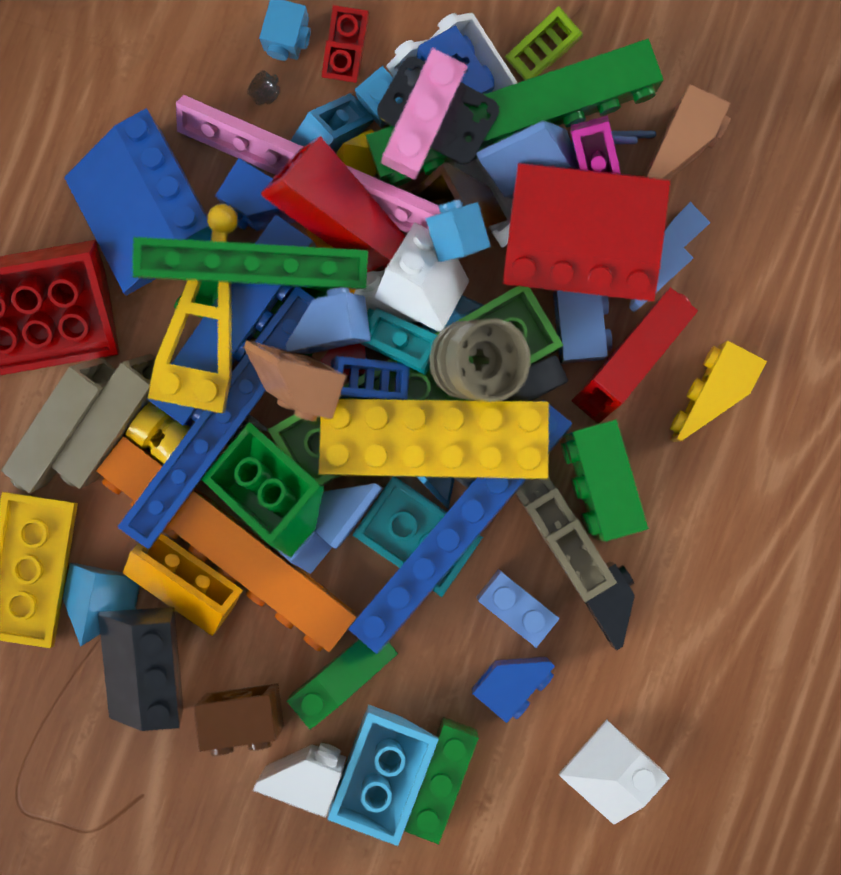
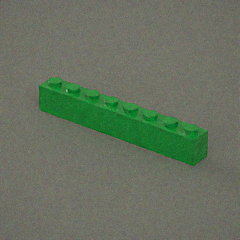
M649 38L484 94L498 104L499 114L478 152L541 121L557 126L564 124L568 128L571 125L584 122L586 120L585 116L599 112L600 116L608 115L620 109V104L634 100L635 104H639L656 96L655 92L658 91L664 79ZM484 103L479 107L464 104L474 113L472 119L474 122L479 123L482 118L488 120L491 117L487 113L488 106ZM391 126L367 134L366 139L379 180L397 187L411 181V178L381 164L382 156L395 130ZM466 136L465 141L471 142L472 137ZM429 148L418 174L425 172L426 175H430L442 164L454 161Z

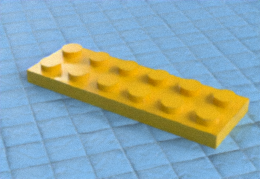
M338 399L333 418L321 417L319 474L338 476L548 479L549 402Z

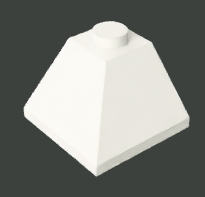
M607 719L559 773L560 777L613 824L620 822L645 807L669 779L666 773Z

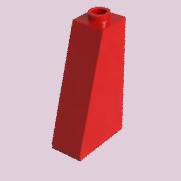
M321 135L298 150L261 192V195L267 201L334 249L368 250L367 272H371L381 266L386 269L406 237Z
M670 287L654 303L571 401L599 424L625 402L697 314L698 310L691 305L690 300L685 295L676 292Z

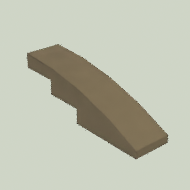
M549 476L548 479H527L515 494L583 601L587 602L617 583L583 526L575 518L558 488H555Z

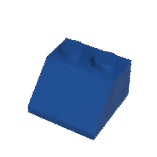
M238 158L215 195L220 204L228 205L235 210L238 217L237 227L243 230L247 226L256 231L264 230L275 215H278L287 223L297 222L261 195V192L273 178Z

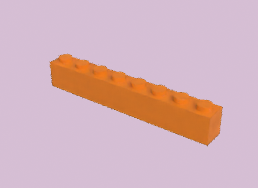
M123 436L96 472L104 477L102 480L104 486L117 495H120L121 492L125 493L133 500L130 504L133 506L163 465L150 456L151 452L149 450L141 449L126 436ZM196 487L163 530L173 539H177L180 536L190 544L188 550L201 561L205 562L209 559L219 567L217 572L234 584L236 581L248 589L245 593L246 596L261 607L265 603L277 612L274 617L281 624L289 629L296 626L305 633L304 641L319 652L324 648L330 653L359 614L301 568L292 564L279 551L270 546L265 540Z

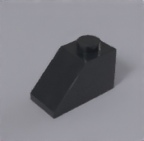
M608 562L606 565L617 583L584 603L609 644L617 651L624 644L635 597L630 586L635 583L623 565L617 567L615 563Z

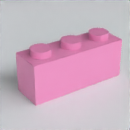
M432 48L385 149L381 164L415 180L468 65Z

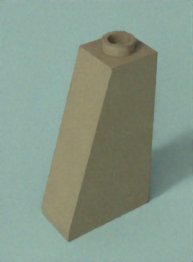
M148 354L120 363L51 466L60 473V477L64 482L81 489L99 478L100 474L96 470L121 438L126 436L127 429L137 414L150 402L147 398L156 359L153 355Z
M103 358L73 365L67 369L1 470L10 478L14 486L32 493L46 486L55 476L57 471L51 467L116 371Z

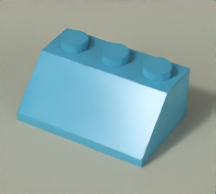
M368 704L329 806L327 820L398 846L439 740L438 737L401 716Z

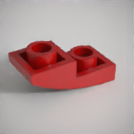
M333 5L329 37L325 45L322 78L351 83L358 82L369 19L368 10Z

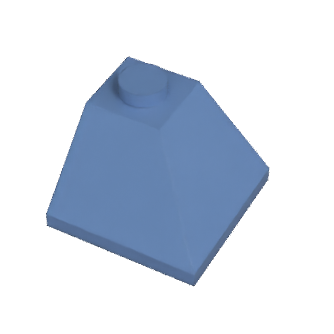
M369 484L325 491L322 495L316 529L314 531L333 548H339L384 488L379 484Z

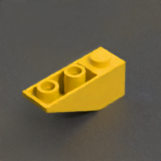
M730 341L720 344L718 348L713 346L704 360L703 365L707 369L702 379L696 378L686 397L691 400L686 410H679L671 423L670 429L674 433L670 440L673 442L683 441L748 396L753 390L767 361Z

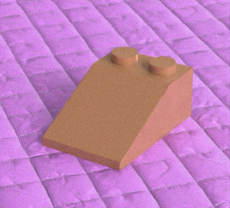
M690 84L674 107L643 176L671 179L697 159L706 147L712 149L717 139H721L731 120L730 117L726 116L731 103Z

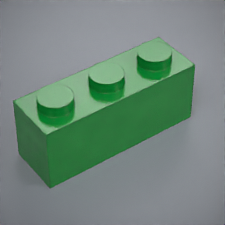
M443 717L436 734L439 740L404 829V832L438 845L479 739L477 729Z

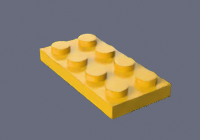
M2 492L0 501V641L44 648L55 647L78 503Z

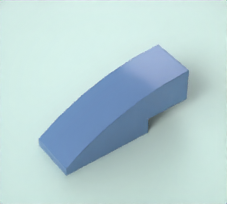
M691 201L665 228L656 292L693 259L684 247L710 224ZM631 299L629 308L634 313L647 301Z

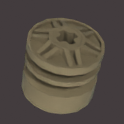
M500 319L457 321L441 330L433 341L429 355L431 373L437 385L448 395L464 400L487 402L505 400L518 392L526 381L530 368L529 347L523 334L511 323ZM469 356L473 357V363H469Z

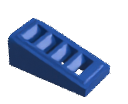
M336 356L331 360L330 367L343 373V369H350L348 387H342L340 398L408 400L410 367L397 362ZM359 369L365 370L364 389L358 388ZM375 370L380 371L379 390H373ZM390 371L396 372L395 392L388 391Z

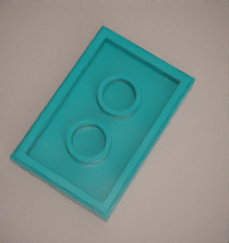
M392 477L353 533V536L400 568L447 512L397 477ZM481 535L439 582L433 592L443 597L483 537Z

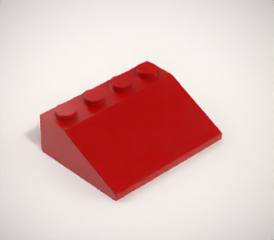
M518 163L503 284L654 302L661 266L670 179Z
M96 239L0 256V375L119 355L107 277Z

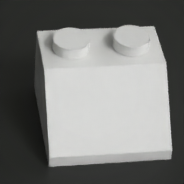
M414 222L387 266L374 298L441 332L466 289L469 279L458 258L438 262L429 229Z
M320 743L318 747L312 744L265 766L255 784L254 791L326 817L342 774L346 757L340 755L341 750L332 745Z

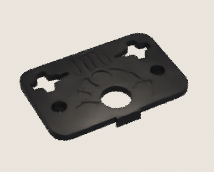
M409 57L403 61L377 107L378 116L383 122L396 128L416 84L414 83L413 86L408 85V76L404 73L407 69L414 71L416 67L423 69L426 62L416 57ZM460 82L440 124L439 132L435 135L430 148L458 164L466 165L471 163L498 117V104L489 97ZM401 97L403 101L402 103H397L396 99ZM484 103L488 106L487 113L491 117L488 120L482 118L479 123L472 120L474 113L464 104L479 107ZM471 136L472 141L466 142L465 137Z

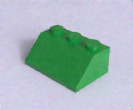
M249 422L201 480L270 546L292 557L316 529L324 487Z

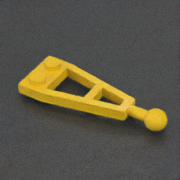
M219 204L209 211L207 223L212 230L211 241L226 242L227 234L236 228L238 217L232 207ZM187 281L155 359L148 399L225 413L232 378L231 283L218 282L217 308L194 303L202 281ZM189 314L218 320V373L170 364Z

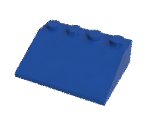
M147 108L115 125L64 177L126 296L155 280L132 277L133 237L211 241L212 230L207 223V214L161 129Z

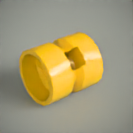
M149 402L128 427L126 437L141 449L150 448V456L164 465L191 426L182 425L178 421L172 420L171 416Z

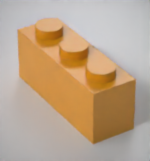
M162 533L150 549L138 543L131 550L122 573L168 606L174 607L175 611L211 636L215 634L232 612L243 592V589Z

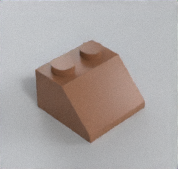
M246 340L244 349L265 390L278 398V405L295 410V416L309 421H316L317 416L333 418L346 375L311 356L287 352L284 349Z

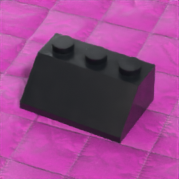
M161 607L99 612L109 718L140 731L180 728L184 708L175 608Z

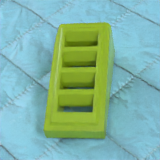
M558 6L514 47L505 58L524 80H528L542 74L583 37V33ZM556 23L568 36L564 41L552 29ZM545 33L557 45L553 51L541 38ZM534 42L546 55L542 61L530 48ZM523 52L536 65L531 71L518 57Z

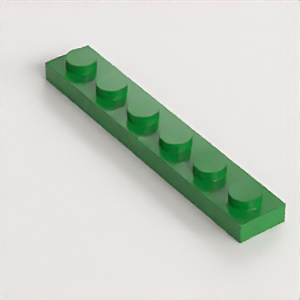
M133 237L132 277L365 290L367 287L368 250Z

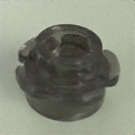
M263 70L252 79L247 92L256 102V105L271 104L280 93V86L277 85L279 77L276 74L271 76Z

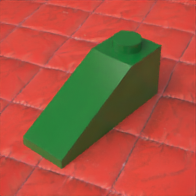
M358 639L291 693L287 702L308 729L311 730L397 656L398 652L388 642L382 651L376 654Z

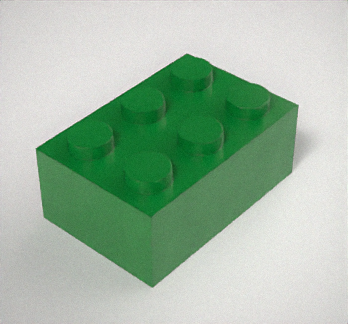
M617 419L566 434V442L561 443V448L566 463H572L576 477L571 478L576 498L582 499L585 505L586 512L581 513L586 533L592 534L596 540L606 542L648 530L649 528Z

